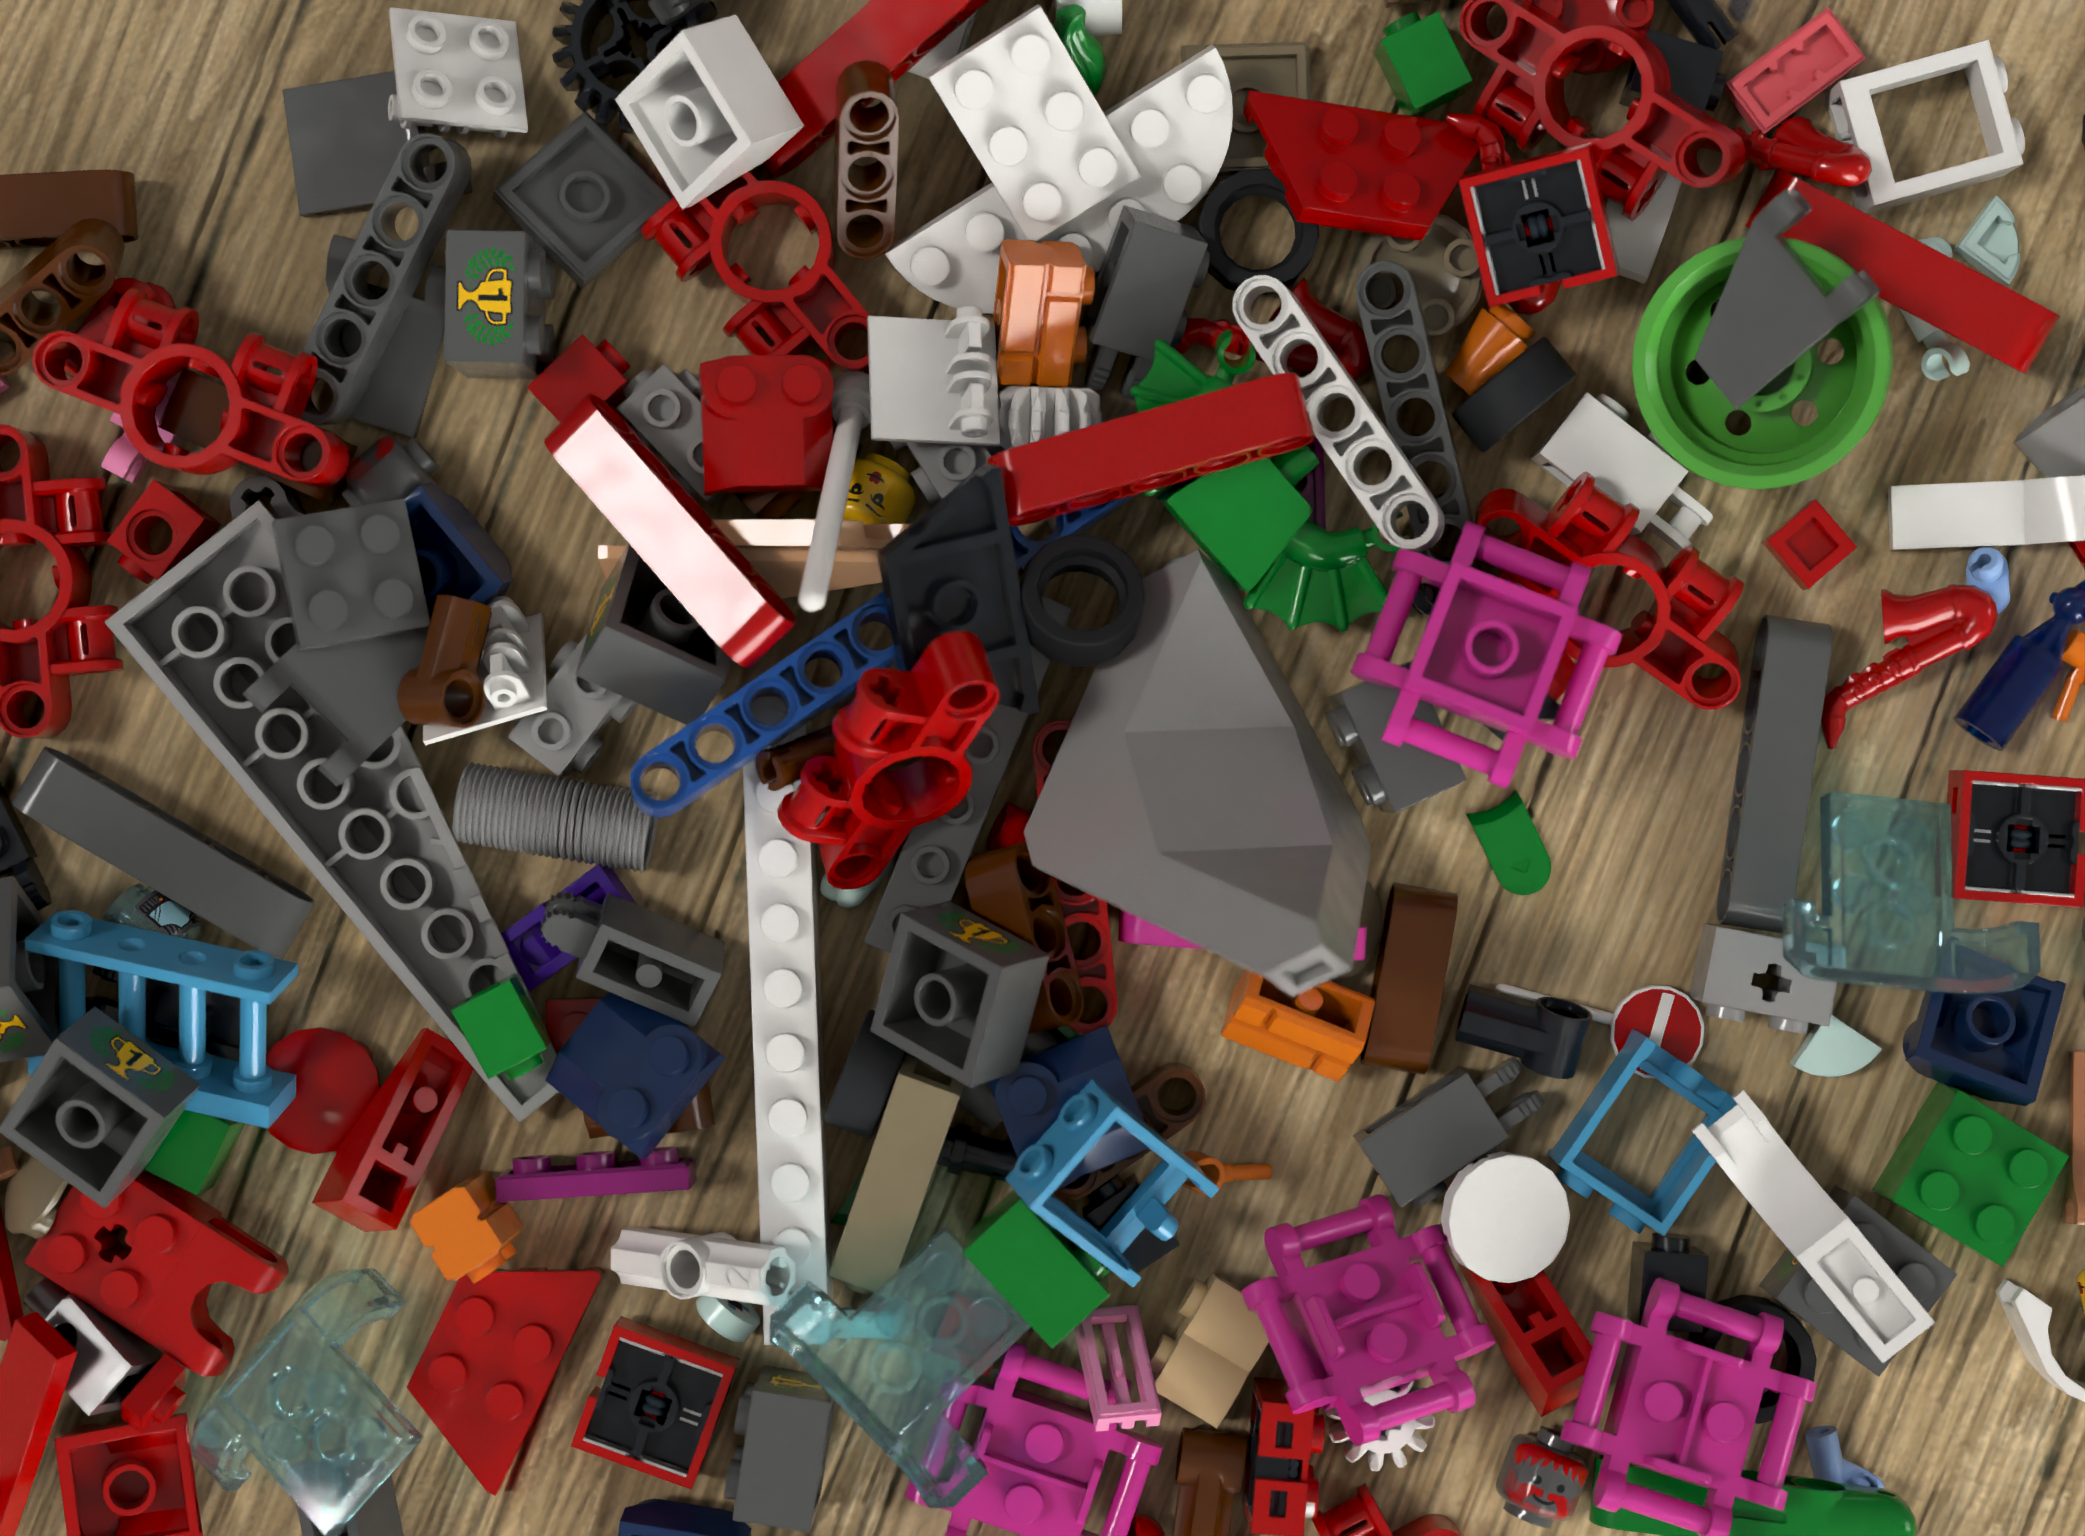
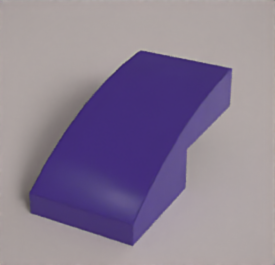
M601 864L593 867L559 892H573L575 897L580 895L599 904L603 903L609 892L637 904L612 868H609L607 865L603 867ZM547 901L540 904L501 933L521 978L529 991L544 983L578 958L559 950L557 945L552 947V944L546 943L545 937H542L543 931L540 929L543 917H546L544 912Z

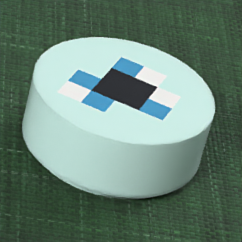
M700 1296L696 1301L697 1311L702 1319L713 1330L731 1341L745 1342L760 1324V1317L750 1303Z

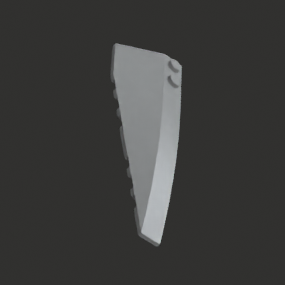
M258 500L107 619L105 623L520 1123L559 1092L545 1081L555 1061L557 1051L551 1041L547 1049L539 1053L543 1063L538 1067L510 1081L504 1072L488 1080L451 1012L458 1002L515 973L546 1030L460 846L453 836L451 827L403 726L401 725L341 785L339 784L336 787L318 768L346 741L291 686L278 696L263 712H260L243 695L260 676L296 643L271 524L275 517Z

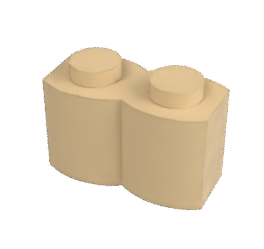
M1212 1272L1205 1283L1195 1279L1177 1311L1185 1316L1180 1328L1173 1338L1163 1334L1154 1346L1149 1358L1157 1393L1217 1428L1234 1403L1250 1371L1262 1355L1269 1340L1257 1312L1248 1310L1241 1294L1243 1289Z

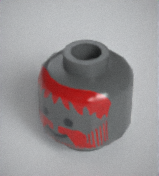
M383 436L348 466V470L344 474L348 488L342 495L351 507L406 499L419 485L432 482L438 487L431 474L439 468V465L414 438L404 446L394 437Z
M1540 1426L1537 1436L1518 1434L1512 1439L1496 1480V1490L1506 1500L1503 1507L1506 1512L1528 1523L1551 1528L1553 1521H1564L1571 1518L1574 1514L1588 1476L1589 1466L1582 1456L1573 1451L1575 1444L1560 1439L1561 1432Z

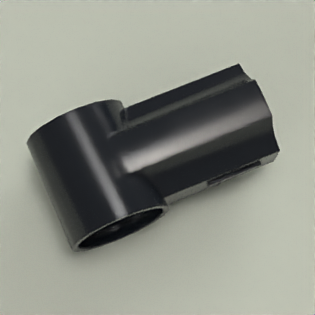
M1470 984L1461 1008L1455 1040L1517 1057L1525 1067L1536 1073L1557 1079L1573 1078L1576 1073L1593 1016L1586 1008L1565 999L1540 997L1534 1002Z

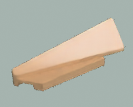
M713 520L782 599L799 596L815 520ZM843 520L828 591L882 583L877 552L911 524H863V521ZM598 545V560L606 580L627 546Z

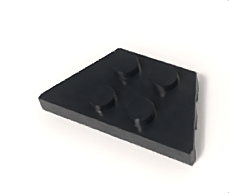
M987 464L978 468L877 552L897 669L899 671L911 672L933 640L950 632L968 631L976 634L982 641L999 690L1000 698L997 704L1015 708L1020 712L1034 714L1040 712L1025 615L1022 610V597L1001 470L996 465Z

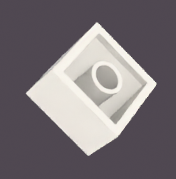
M736 14L682 30L615 99L682 209L693 206L768 160L804 126Z

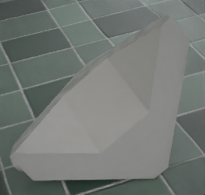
M1197 549L1186 556L1172 559L1165 567L1142 578L1145 599L1134 639L1118 656L1096 665L1024 830V835L1032 865L1037 869L1263 976L1289 996L1294 997L1352 969L1372 848L1358 810L1250 613L1243 607V601L1230 580Z

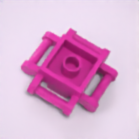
M1466 520L1449 565L1410 550L1399 549L1391 566V570L1396 573L1367 649L1365 653H1357L1350 672L1366 682L1388 687L1399 692L1383 732L1382 741L1400 747L1402 742L1416 746L1489 775L1487 782L1507 789L1526 741L1554 755L1567 759H1576L1582 743V738L1577 736L1607 656L1616 654L1622 634L1611 627L1578 615V605L1591 573L1590 567L1574 561L1571 562L1570 566L1563 565L1485 535V527ZM1475 558L1558 590L1557 600L1471 568L1472 562ZM1421 583H1427L1440 589L1409 669H1406L1390 661ZM1570 638L1578 641L1583 646L1553 725L1537 718L1566 642ZM1419 700L1504 732L1505 736L1499 750L1414 718L1413 715Z
M1377 1194L1360 1200L1357 1208L1292 1227L1289 1223H1283L1266 1229L1264 1234L1265 1247L1278 1277L1271 1276L1258 1280L1245 1287L1241 1294L1248 1310L1257 1312L1290 1388L1285 1396L1293 1414L1303 1413L1321 1406L1324 1411L1335 1407L1349 1439L1355 1445L1360 1446L1379 1439L1381 1431L1444 1409L1451 1413H1456L1473 1407L1475 1404L1473 1384L1468 1375L1458 1368L1455 1361L1480 1353L1494 1345L1496 1341L1488 1324H1480L1445 1249L1449 1243L1447 1236L1443 1233L1441 1224L1431 1225L1410 1236L1399 1239L1394 1228L1392 1207L1384 1195ZM1365 1232L1372 1247L1309 1268H1305L1300 1256L1302 1251ZM1423 1259L1457 1335L1448 1338L1444 1337L1439 1326L1445 1320L1442 1306L1423 1265L1420 1262L1411 1264V1261ZM1429 1375L1434 1384L1433 1386L1371 1406L1363 1399L1364 1397Z
M1660 1277L1654 1281L1650 1289L1640 1325L1616 1316L1595 1312L1590 1331L1596 1333L1575 1411L1572 1421L1565 1420L1560 1436L1561 1440L1604 1455L1594 1490L1593 1503L1595 1507L1611 1512H1617L1619 1508H1623L1697 1532L1698 1536L1729 1535L1732 1524L1731 1509L1735 1497L1775 1510L1784 1511L1788 1492L1782 1490L1805 1402H1813L1817 1383L1770 1368L1773 1354L1777 1351L1783 1336V1319L1766 1312H1761L1758 1316H1754L1681 1292L1678 1283ZM1674 1316L1747 1340L1748 1345L1744 1359L1665 1334L1670 1318ZM1623 1342L1627 1344L1604 1430L1601 1431L1597 1427L1620 1345ZM1764 1389L1780 1395L1756 1481L1740 1476ZM1629 1463L1707 1488L1708 1492L1704 1507L1627 1482L1626 1474Z
M1009 1340L993 1385L958 1373L945 1372L939 1392L944 1397L918 1475L910 1476L904 1494L909 1500L920 1505L951 1511L944 1536H967L966 1532L971 1518L1023 1536L1128 1535L1150 1466L1158 1464L1164 1445L1145 1435L1121 1429L1117 1426L1118 1423H1110L1108 1431L1095 1432L1091 1412L1015 1387L1020 1377L1089 1400L1083 1371L1027 1353L1028 1346ZM1103 1378L1108 1404L1114 1405L1115 1399L1111 1380ZM1126 1379L1128 1390L1130 1391L1131 1381ZM968 1404H975L984 1407L985 1410L958 1488L942 1481ZM1110 1449L1127 1457L1101 1535L1084 1530L1083 1527Z

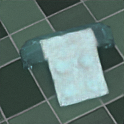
M1832 791L1820 798L1822 915L1816 913V902L1812 900L1791 899L1782 906L1783 958L1801 975L1828 982L1956 994H1988L2011 991L2026 986L2041 971L2039 923L2013 921L1991 928H1954L1951 804Z
M945 1227L936 1233L851 1316L823 1290L809 1280L801 1285L770 1315V1343L775 1348L779 1346L788 1352L879 1445L915 1485L921 1494L922 1500L929 1508H953L989 1473L976 1451L942 1412L1031 1328L1024 1318L962 1253L963 1246Z
M372 1268L340 1270L317 1282L293 1304L202 1407L194 1423L190 1446L192 1455L223 1490L237 1492L251 1476V1472L242 1464L246 1454L250 1451L324 1535H337L424 1438L341 1348L351 1336L368 1324L392 1318L406 1301L376 1269Z

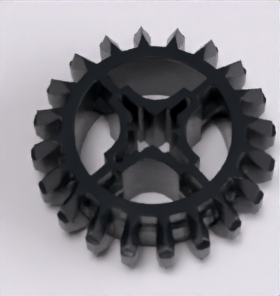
M582 0L583 2L580 6L571 2H562L559 9L563 16L573 22V24L558 25L553 27L552 31L556 41L569 45L558 49L552 54L553 62L557 67L571 68L560 78L561 85L565 91L581 89L574 102L582 112L588 111L598 104L595 119L604 127L610 124L617 113L620 112V128L624 133L631 134L633 128L615 101L621 92L611 89L599 81L610 74L615 79L626 74L639 75L646 68L641 57L636 58L632 51L630 43L632 38L626 28V24L631 23L637 36H643L649 51L647 56L650 62H652L682 30L713 21L718 15L714 2H702L679 19L666 25H662L657 17L648 19L636 15L629 7L628 2L637 0ZM611 12L615 23L614 33L610 40L597 47L599 54L590 58V44L594 31L600 21Z

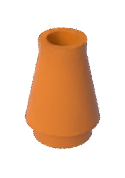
M1505 304L1493 306L1488 311L1482 308L1452 363L1443 373L1472 396L1480 387L1529 348L1526 344L1536 332Z

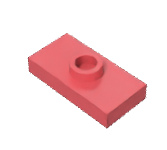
M1828 7L1726 82L1723 91L1753 132L1756 129H1760L1762 133L1766 134L1858 66L1866 57Z

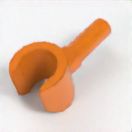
M2072 630L2066 636L2056 654L2059 659L2072 667L2065 677L2066 680L2051 715V718L2065 723L2080 686L2085 681V633L2079 630Z
M1190 1150L1183 1153L1197 1165H1201L1203 1172L1219 1188H1221L1224 1182H1232V1180H1270L1272 1177V1167L1270 1164L1232 1165L1231 1163H1222L1218 1159L1198 1151ZM1185 1181L1182 1184L1185 1188L1206 1195L1192 1181Z

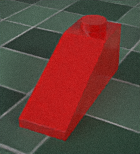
M428 1028L421 1029L340 1145L312 1201L314 1205L364 1232L397 1230L474 1070L472 1065L451 1041Z
M1458 1262L1507 1364L1541 1418L1578 1398L1592 1345L1544 1270L1532 1278L1513 1283L1486 1280Z

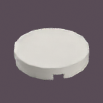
M1503 1151L1488 1154L1487 1156L1489 1157L1482 1158L1475 1164L1471 1162L1460 1170L1446 1191L1441 1214L1443 1233L1447 1236L1449 1246L1452 1249L1451 1252L1457 1261L1480 1277L1504 1283H1513L1532 1278L1554 1261L1566 1241L1570 1221L1566 1191L1553 1171L1531 1157Z

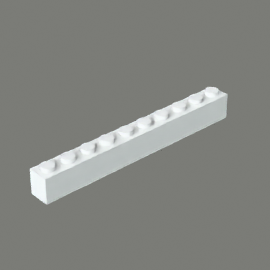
M777 696L757 697L750 706L753 717L765 725L780 723L787 716L786 705ZM809 721L773 747L811 733L812 721ZM754 759L743 767L760 1243L783 1246L786 1248L790 1259L795 1260V1284L788 1291L785 1303L776 1306L763 1305L764 1345L829 1343L831 1338V1313H833L832 1277L828 1276L832 1260L827 1125L824 1120L826 1098L816 843L803 841L791 835L782 826L778 818L777 808L782 799L790 792H795L801 780L780 790L770 791L768 784L763 785L760 781Z

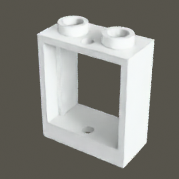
M1989 40L1842 80L1824 94L1836 140L1856 145L1871 160L1872 172L1868 180L1858 186H1850L1856 209L1866 214L2002 177L2024 164L2021 156L2025 151L2023 129L2017 118L2010 117L2004 96L2008 88L2006 68L1999 56H1993ZM1964 69L1989 157L1895 183L1871 95Z

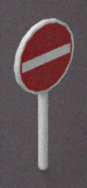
M1503 983L1498 984L1495 988V991L1534 1002L1540 997H1551ZM1648 985L1633 990L1619 1002L1614 1013L1578 1004L1591 1012L1593 1016L1592 1021L1610 1025L1609 1038L1615 1056L1618 1055L1632 1029L1643 1034L1688 1066L1695 1061L1703 1046L1705 1026L1699 1008L1688 995L1671 986ZM1639 1067L1634 1072L1644 1078H1654Z

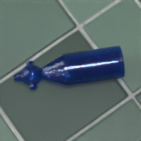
M2085 580L2075 587L2065 588L2059 593L2053 592L2049 597V602L2053 604V617L2025 636L2014 635L1954 716L1955 722L1968 734L1995 750L2003 751L2063 669L2061 661L2070 625H2077L2085 621Z

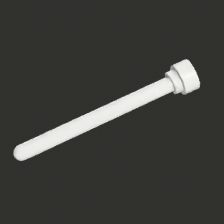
M860 371L844 372L833 381L832 416L837 424L799 593L801 607L810 612L820 610L826 601L861 431L871 423L869 374Z

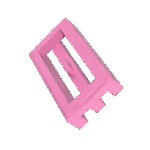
M1138 1305L1096 1308L1074 1328L1095 1432L1108 1431L1110 1423H1120L1121 1429L1134 1428L1135 1421L1145 1420L1146 1427L1159 1426L1162 1412ZM1117 1322L1124 1323L1141 1402L1131 1403L1114 1326V1323ZM1094 1324H1099L1115 1399L1114 1405L1108 1404L1092 1328Z

